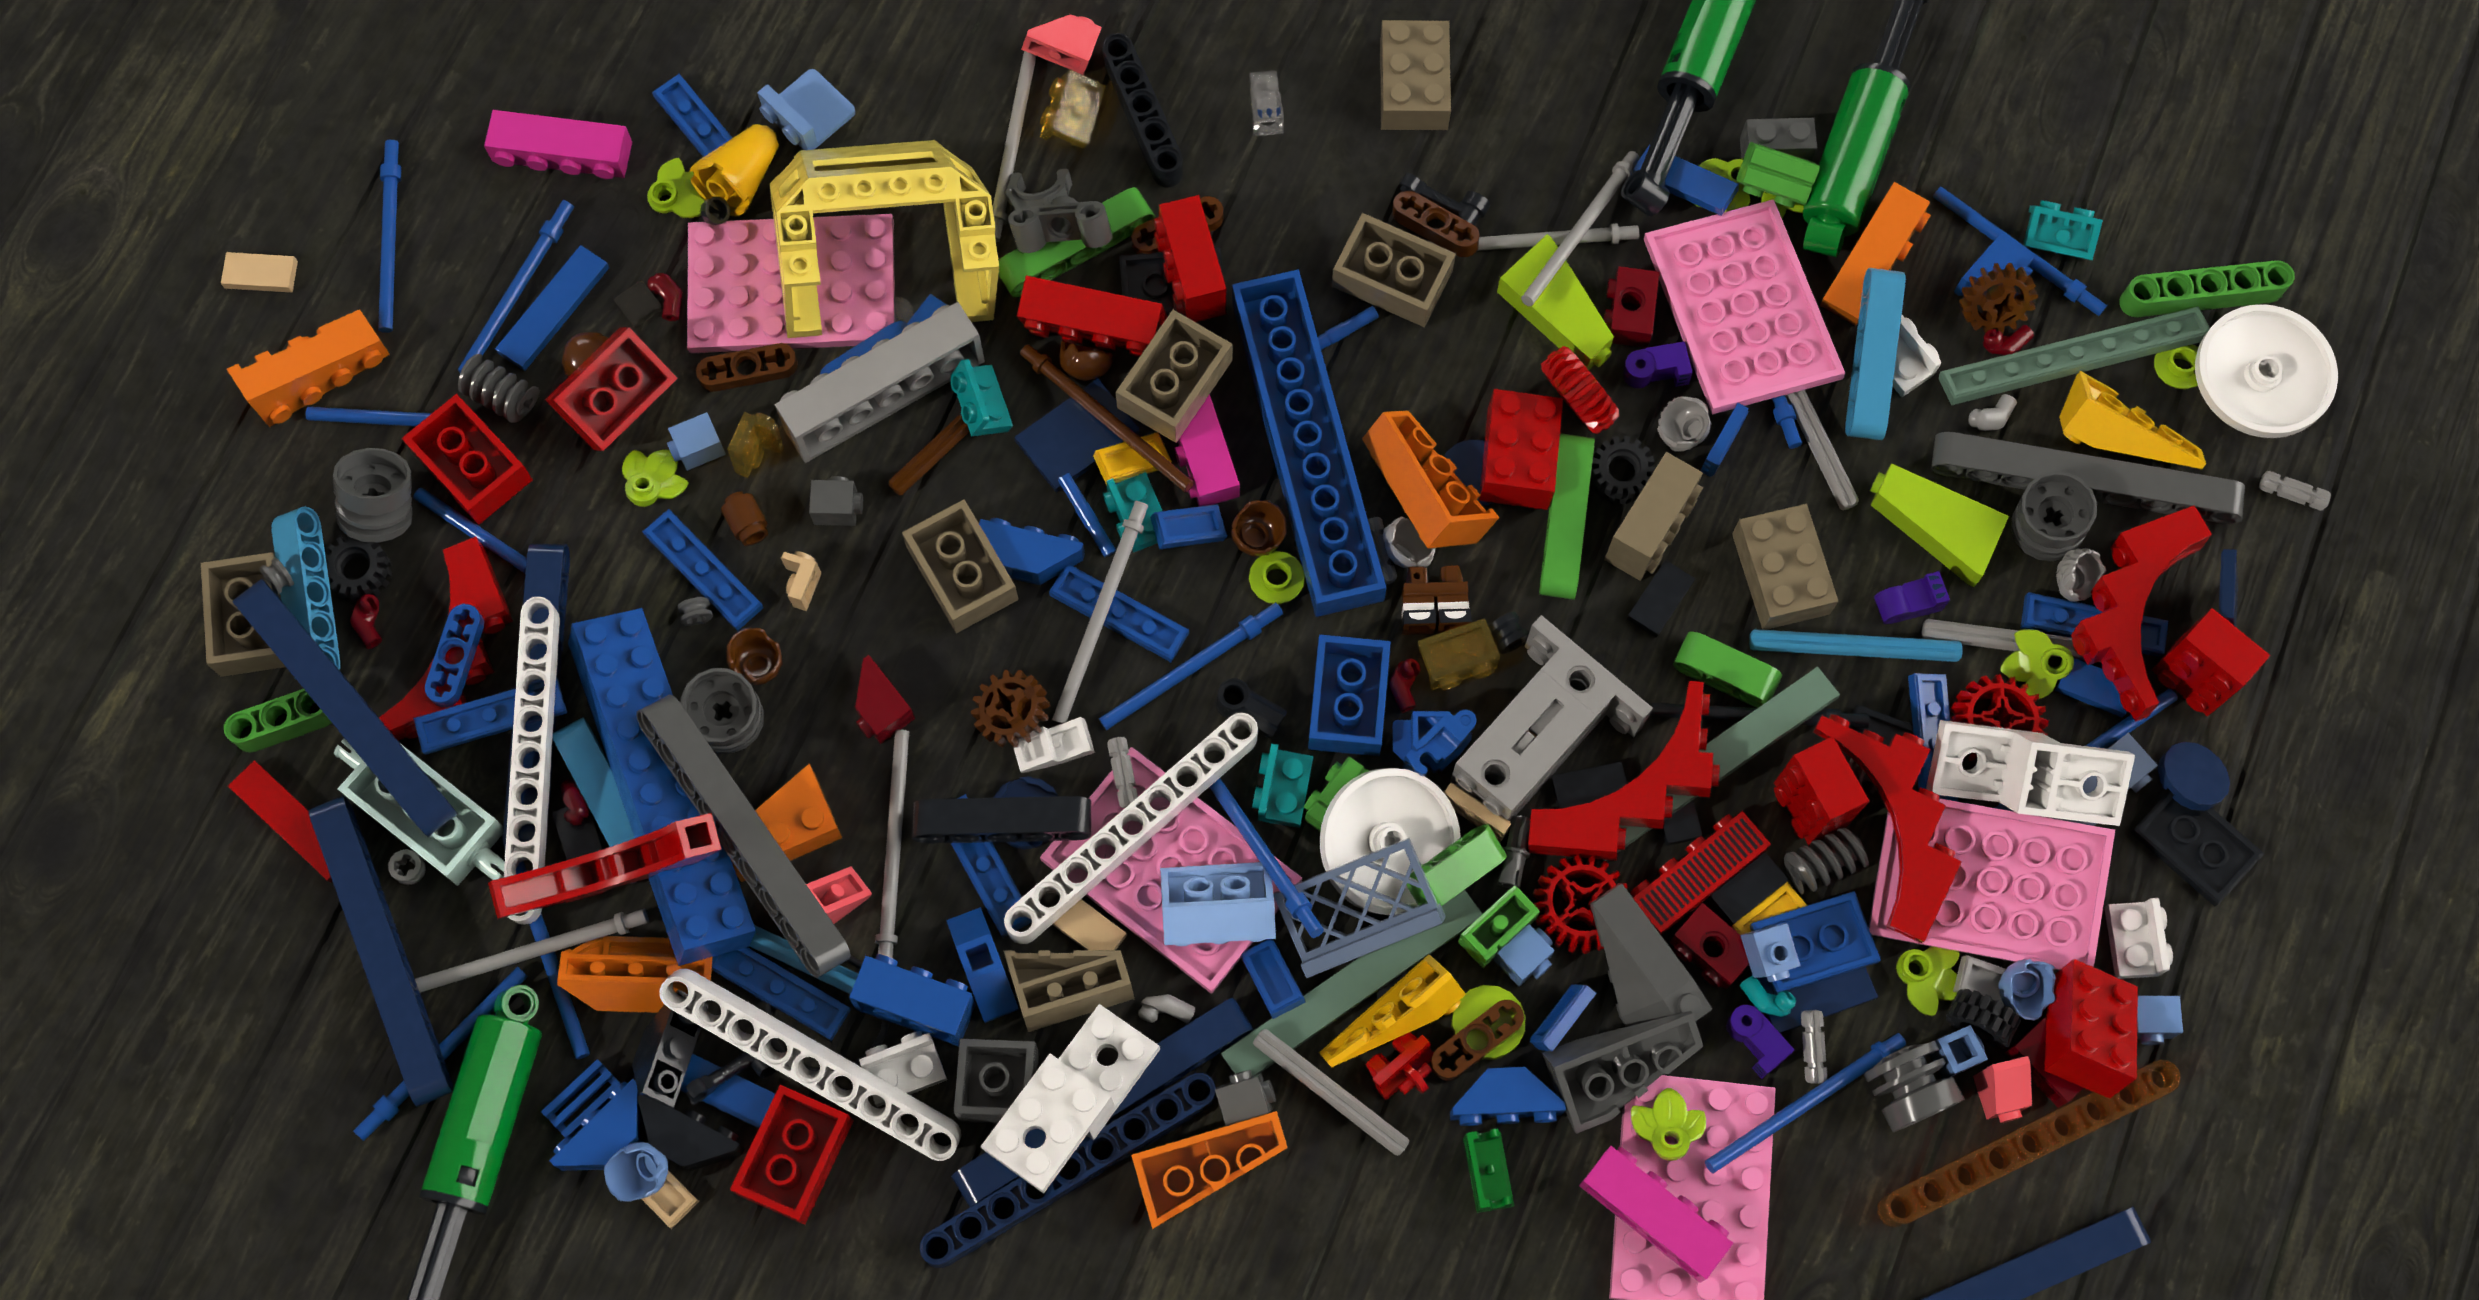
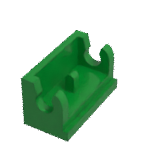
M1491 1129L1485 1133H1478L1477 1131L1466 1133L1463 1141L1477 1213L1514 1207L1501 1132H1499V1129Z

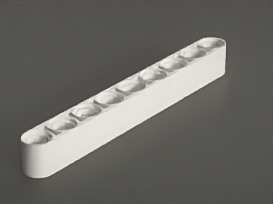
M539 596L532 597L524 603L520 616L504 877L516 875L517 866L525 860L532 862L533 870L545 867L560 617L552 603L546 598ZM542 608L549 610V616L545 622L541 624L532 623V616L535 611ZM535 645H546L547 651L544 657L538 660L530 659V651ZM538 679L544 681V690L536 696L528 695L527 689L532 681ZM535 715L541 716V727L535 732H527L525 724L528 718ZM532 751L539 752V763L533 768H524L523 759L525 755ZM527 788H536L538 796L535 802L530 805H523L521 803L522 792ZM525 824H533L535 826L534 837L527 842H521L518 837L520 828ZM542 908L528 911L522 916L512 915L508 916V918L519 924H531L538 919Z
M1236 713L1229 717L1006 912L1004 918L1005 928L1010 939L1019 944H1028L1035 940L1247 755L1257 742L1258 727L1255 719L1246 713ZM1237 727H1245L1251 732V735L1246 739L1240 740L1236 739L1231 732ZM1211 750H1217L1224 755V758L1218 763H1210L1204 756ZM1189 773L1197 778V782L1191 787H1184L1178 783V778L1183 774ZM1157 797H1163L1169 800L1170 805L1167 809L1158 811L1153 809L1150 803ZM1129 821H1138L1142 824L1143 828L1139 833L1130 835L1124 832L1123 826ZM1107 844L1114 847L1115 853L1108 859L1099 858L1095 852L1101 845ZM1077 868L1084 869L1088 873L1087 878L1081 883L1071 882L1068 879V875L1072 870ZM1052 892L1059 895L1060 900L1053 907L1048 908L1040 904L1042 896L1046 893ZM1024 916L1032 920L1031 927L1024 932H1018L1012 928L1013 922L1019 917Z
M687 968L676 970L661 985L659 991L660 998L663 1004L671 1010L873 1126L937 1161L949 1159L955 1153L961 1139V1129L954 1120L695 971ZM679 981L684 983L688 989V996L682 997L675 993L673 982ZM707 1000L717 1002L721 1008V1015L709 1013L705 1002ZM745 1019L750 1021L754 1027V1033L746 1034L742 1032L738 1026V1020ZM779 1038L783 1040L787 1046V1052L780 1053L775 1051L771 1046V1039ZM803 1058H815L820 1065V1070H808L803 1063ZM836 1077H848L853 1084V1088L850 1090L841 1089L836 1083ZM868 1096H881L886 1103V1107L881 1109L873 1107L868 1101ZM901 1115H914L919 1125L916 1127L906 1126L901 1120ZM940 1132L947 1134L951 1139V1144L948 1146L939 1145L935 1142L933 1134Z

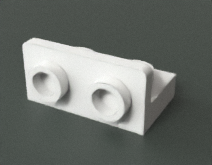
M1901 315L1893 387L1901 397H1904L1934 376L1941 365V360L1937 350L1931 344H1926L1917 333L1915 324L1909 318H1904Z
M2150 898L2146 902L2108 904L2104 907L2115 977L2119 979L2157 977L2170 970V965L2173 962V952L2170 944L2166 943L2164 929L2167 926V915L2165 909L2160 907L2159 898Z
M921 1031L908 1034L900 1039L901 1044L887 1048V1045L873 1047L865 1052L866 1057L859 1059L863 1069L909 1095L947 1081L930 1033L923 1035ZM872 1095L877 1107L886 1104L881 1096Z

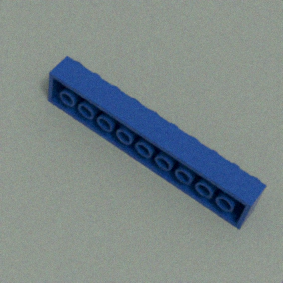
M1299 269L1232 284V305L1315 616L1319 617L1383 602L1386 594L1385 580Z
M640 608L572 623L568 644L634 838L649 834L675 821L700 816L691 800L642 731L637 720L638 710L669 694L673 695L643 609ZM722 845V850L697 863L666 870L648 878L678 966L749 947L756 932L731 858Z

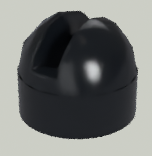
M712 197L702 203L699 212L701 218L706 223L718 225L728 220L730 207L725 199ZM709 210L713 213L719 214V217L717 218L711 213H709Z

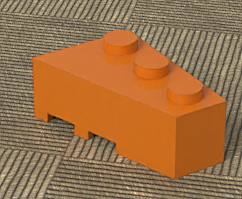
M810 764L755 810L790 861L842 839ZM732 861L737 877L741 882L746 881Z

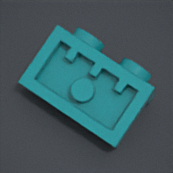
M2042 200L2039 206H2030L2029 213H2031L2023 243L2024 246L2093 260L2103 222L2101 219L2093 218L2094 211L2074 207L2073 213L2060 211L2061 204Z
M969 359L961 360L950 375L951 387L957 394L961 405L962 419L968 425L971 436L1008 432L1013 424L993 366L972 367Z
M1146 472L1116 484L1113 478L1106 480L1107 492L1103 493V497L1109 512L1116 511L1120 523L1116 524L1120 539L1125 529L1122 526L1124 519H1129L1135 501H1140L1147 504L1148 509L1141 524L1144 526L1142 534L1138 533L1132 551L1134 553L1157 544L1150 517L1154 512L1162 511V508Z
M1271 743L1270 753H1262L1259 774L1265 775L1263 788L1256 787L1252 808L1259 809L1258 821L1300 828L1314 756L1278 750L1279 745Z

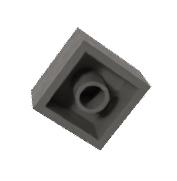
M960 1039L954 1114L959 1122L998 1124L1038 1070L1039 1049L1034 1041Z

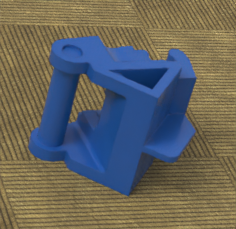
M1461 710L1455 716L1449 711H1413L1411 720H1395L1392 725L1393 752L1404 761L1402 769L1416 772L1420 776H1426L1427 767L1430 768L1432 773H1436L1438 770L1442 772L1451 762L1459 757L1470 743L1471 731L1474 729L1477 721L1476 716L1470 710Z

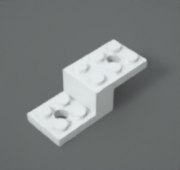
M1940 720L1926 789L1943 796L2000 802L2017 814L2120 826L2135 755L2127 751L2064 744L2038 732ZM1975 752L1977 754L1976 765L1970 770H1964L1962 766L1964 757L1969 753ZM2091 776H2096L2098 782L2095 790L2090 793H2084L2083 784L2085 780Z
M1099 1004L1059 1059L1052 1054L1047 1056L981 1145L982 1150L1044 1194L1086 1135L1092 1140L1097 1137L1160 1051V1046ZM1104 1048H1113L1118 1052L1116 1062L1110 1066L1101 1065L1097 1061L1099 1052ZM1033 1129H1040L1046 1133V1140L1039 1148H1029L1025 1144L1027 1133Z

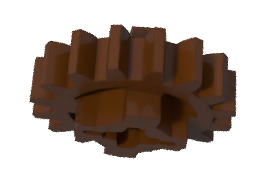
M1994 263L1993 271L1990 272L1985 268H1981L1980 273L1982 276L1979 278L1970 276L1969 281L1972 286L1962 287L1961 291L1965 298L1960 299L1959 303L1967 323L1970 322L1974 330L1982 327L1986 333L1988 330L1997 328L2003 334L2005 326L2008 325L2015 330L2017 329L2016 321L2019 319L2027 321L2028 317L2025 312L2036 309L2033 300L2038 298V294L2034 288L2036 285L2030 275L2026 274L2023 267L2015 270L2012 263H2008L2005 269H2001L1998 263ZM2015 285L2020 288V293L2016 292ZM1977 305L1981 306L1983 313L1977 309Z
M1004 670L1002 679H998L994 674L991 675L992 684L989 687L981 684L979 687L984 692L983 695L973 697V701L979 706V708L971 710V714L977 720L974 724L981 733L983 732L982 735L987 741L992 742L994 740L1002 748L1007 740L1014 748L1018 747L1020 738H1023L1027 743L1031 742L1029 733L1032 731L1041 733L1042 729L1038 725L1039 721H1048L1049 719L1046 713L1042 711L1050 707V702L1044 697L1047 694L1046 690L1041 684L1038 685L1039 682L1034 676L1030 675L1027 677L1022 670H1018L1014 677L1008 670ZM1008 701L1011 702L1013 717L1010 714Z

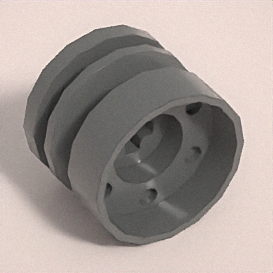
M378 448L355 450L338 461L334 467L333 485L336 496L335 515L340 530L353 539L375 543L393 540L405 533L411 525L413 515L411 470L407 461L397 453Z
M2053 471L2039 475L2028 484L2012 515L2011 532L2015 543L2024 553L2038 560L2057 561L2062 559L2068 551L2076 550L2080 547L2097 516V501L2094 493L2081 478L2067 472Z
M711 668L698 673L687 683L681 696V705L716 753H735L747 748L757 739L763 727L764 709L759 696L742 674L728 668ZM721 710L724 712L730 711L732 717L729 720L724 717L721 719L718 713Z
M1936 1041L1927 1044L1910 1045L1882 1058L1872 1069L1864 1073L1867 1082H1872L1882 1077L1887 1082L1872 1091L1874 1096L1892 1093L1895 1098L1894 1101L1882 1109L1892 1132L1911 1126L1965 1100L1954 1077L1936 1081L1933 1075L1947 1064L1945 1059L1942 1058L1929 1064L1925 1059L1940 1050Z

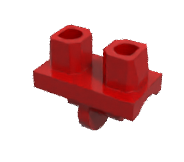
M1409 1032L1393 1040L1392 1045L1399 1053L1393 1061L1389 1062L1379 1053L1366 1063L1379 1094L1387 1100L1397 1090H1400L1404 1095L1414 1087L1421 1093L1427 1091L1429 1087L1424 1078L1433 1071L1428 1063L1431 1061L1434 1053L1430 1048V1042L1423 1035L1417 1038Z

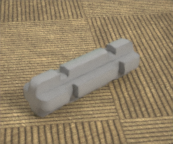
M2266 471L2261 477L2259 488L2262 491L2271 494L2275 491L2277 496L2303 505L2307 502L2309 507L2320 511L2324 510L2329 504L2331 493L2318 487L2316 490H2313L2312 485L2286 476L2284 479H2281L2280 474Z
M1125 737L1109 739L1107 744L1109 755L1113 757L1111 765L1116 789L1119 790L1117 792L1119 806L1126 808L1138 797L1137 789L1133 788L1135 786V779L1130 755H1127L1129 753L1127 739Z
M1806 1010L1801 1013L1802 1027H1805V1031L1802 1032L1804 1062L1808 1063V1067H1804L1805 1080L1811 1084H1820L1827 1080V1067L1823 1066V1062H1826L1825 1035L1821 1031V1027L1824 1026L1823 1013L1819 1010Z

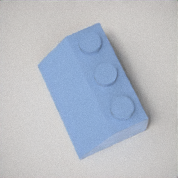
M1260 862L1160 868L1164 945L1188 946L1195 943L1224 944L1229 941L1249 940L1260 942L1265 939H1276L1272 879Z

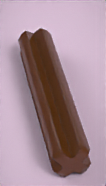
M958 415L889 480V486L895 493L903 495L970 432L968 425L962 419V415Z

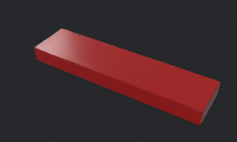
M254 760L228 787L331 883L332 878L311 823L309 810Z

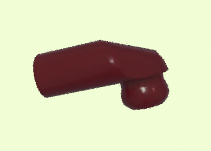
M656 273L648 279V288L651 292L654 291L655 294H660L664 299L662 318L667 321H678L683 295L682 290L668 274Z
M2027 325L2020 326L2010 336H2004L2001 331L1997 332L1996 329H1991L1984 334L1983 346L1991 354H2014L2034 338V332Z
M373 594L361 596L355 605L350 620L351 626L367 649H372L382 642L381 636L374 627L379 612V600Z
M1411 658L1398 663L1388 682L1389 689L1400 713L1408 712L1417 706L1410 688L1420 673V665Z
M567 779L560 786L563 801L569 808L564 813V819L572 825L578 826L582 824L584 817L588 818L590 809L575 780Z

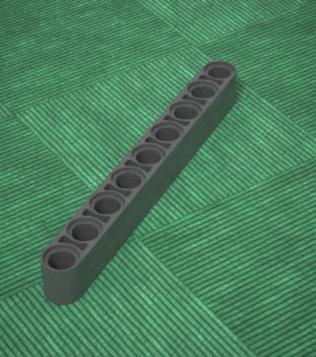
M1941 432L1935 435L1931 470L1939 475L2026 490L2028 484L2039 475L2053 471L2067 472L2081 478L2092 489L2096 501L2100 503L2163 514H2172L2195 505L2204 521L2222 524L2238 523L2243 518L2245 485L2239 481L1956 432Z
M669 694L638 710L636 716L642 731L699 814L712 813L720 844L809 973L818 978L849 960L851 954L846 941L677 698Z

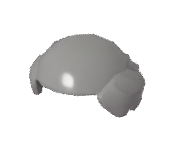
M1680 396L1674 398L1673 401H1669L1668 406L1664 407L1660 414L1661 418L1658 420L1659 426L1657 430L1661 439L1674 451L1690 450L1692 447L1702 443L1710 432L1709 410L1706 404L1697 398Z
M1399 517L1383 530L1385 549L1388 557L1394 564L1402 568L1426 567L1431 564L1436 548L1427 549L1408 518Z
M2086 548L2073 549L2068 551L2062 558V561L2059 562L2056 578L2060 594L2071 602L2086 600L2092 595L2091 590L2106 572V567L2102 564L2098 552Z

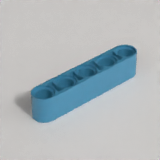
M1868 268L1865 273L1845 424L1847 436L1881 441L1885 437L1889 419L1906 277L1904 272Z
M306 506L277 516L272 522L271 530L275 558L283 564L294 582L293 586H284L280 593L281 601L335 666L340 669V655L321 522L313 509Z
M582 717L554 732L553 741L609 846L635 839L609 761L586 719Z

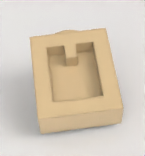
M795 551L794 554L783 552L781 560L785 568L797 572L796 574H791L786 587L788 598L793 607L807 611L820 579L821 571L811 555L800 551Z

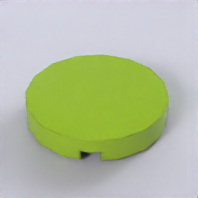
M1482 985L1470 989L1460 999V1005L1452 1013L1453 1034H1457L1501 1000H1512L1519 1004L1521 1008L1522 1005L1511 992L1499 986ZM1502 1009L1499 1010L1500 1017L1491 1026L1488 1019L1483 1021L1492 1029L1495 1039L1500 1037L1495 1031L1504 1023L1509 1024L1510 1027L1514 1025L1512 1022L1515 1016L1514 1012L1505 1013ZM1525 1014L1519 1030L1482 1059L1495 1060L1508 1055L1519 1045L1525 1032ZM1473 1030L1467 1035V1044L1474 1050H1482L1488 1044L1487 1036L1480 1030Z

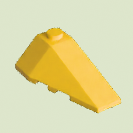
M2079 371L2059 416L2063 434L2069 440L2076 444L2084 442L2093 448L2199 469L2204 468L2206 461L2202 449L2166 425H2160L2157 428L2154 426V421L2145 414L2146 411L2138 406L2129 409L2116 398L2119 395L2118 392Z
M1428 954L1319 1053L1331 1067H1334L1434 1022L1443 1015L1451 1014L1458 1008L1461 1003L1460 999L1466 994L1454 977Z

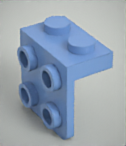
M815 69L807 70L780 94L775 92L768 84L757 92L761 102L759 109L763 116L770 123L773 124L775 122L782 129L786 138L792 144H798L803 150L816 149L855 115L853 104Z

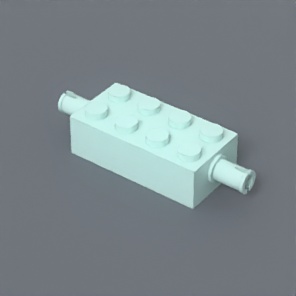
M343 739L341 742L351 750V753L337 745L334 755L354 769L338 787V790L458 886L474 867H477L492 880L504 878L496 871V868L504 872L505 861L490 850L503 835V826L484 809L404 747L458 813L430 837H427L347 740Z

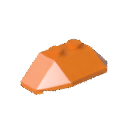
M604 936L583 943L573 950L567 949L561 952L557 985L596 1011L658 1013L664 1005L659 992L663 982L674 971L685 968L693 970L711 981L713 957L678 966L669 938ZM679 981L673 982L675 992L679 989L688 994V989L684 983Z

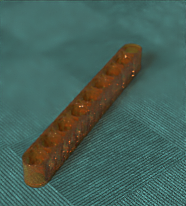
M2155 1061L2137 1070V1079L2125 1087L2132 1094L2131 1104L2124 1102L2119 1092L2110 1099L2092 1092L1884 1196L1878 1204L1877 1212L1879 1218L1887 1226L1897 1228L1945 1206L2173 1092L2180 1084L2181 1075L2179 1069L2170 1061ZM2153 1071H2157L2163 1076V1088L2156 1086L2153 1082ZM2089 1102L2097 1105L2101 1113L2099 1120L2091 1118L2088 1114L2087 1105ZM2056 1118L2063 1120L2067 1124V1137L2060 1135L2056 1131ZM2024 1134L2031 1136L2035 1140L2036 1150L2034 1153L2024 1148L2022 1144ZM1991 1150L1997 1151L2003 1157L2004 1166L2002 1169H1998L1991 1164L1989 1159ZM1958 1167H1964L1970 1172V1185H1964L1958 1180ZM1926 1183H1931L1938 1189L1939 1198L1937 1202L1930 1201L1925 1196L1924 1186ZM1893 1199H1898L1905 1205L1906 1215L1904 1218H1898L1892 1213L1891 1202Z

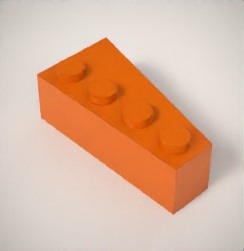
M1894 182L1825 294L1820 306L1856 326L1859 320L1863 281L1867 269L1891 270L1897 259L1901 262L1904 261L1913 246L1909 242L1915 230L1921 233L1931 216L1926 212L1930 201Z
M359 309L319 327L317 335L314 337L298 336L288 341V347L285 350L271 355L267 350L254 356L256 363L242 369L239 364L227 368V371L247 402L264 422L271 427L274 424L287 421L292 416V413L302 407L318 402L325 393L335 387L348 384L355 375L363 370L376 367L390 353Z
M1409 411L1383 412L1362 438L1371 457L1375 460L1387 484L1393 490L1427 549L1477 544L1500 518L1492 508L1486 511L1477 500L1480 494L1472 484L1466 487L1454 472L1458 468L1450 458L1447 459L1434 450L1437 443Z
M1277 1111L1132 1154V1160L1152 1229L1287 1149Z

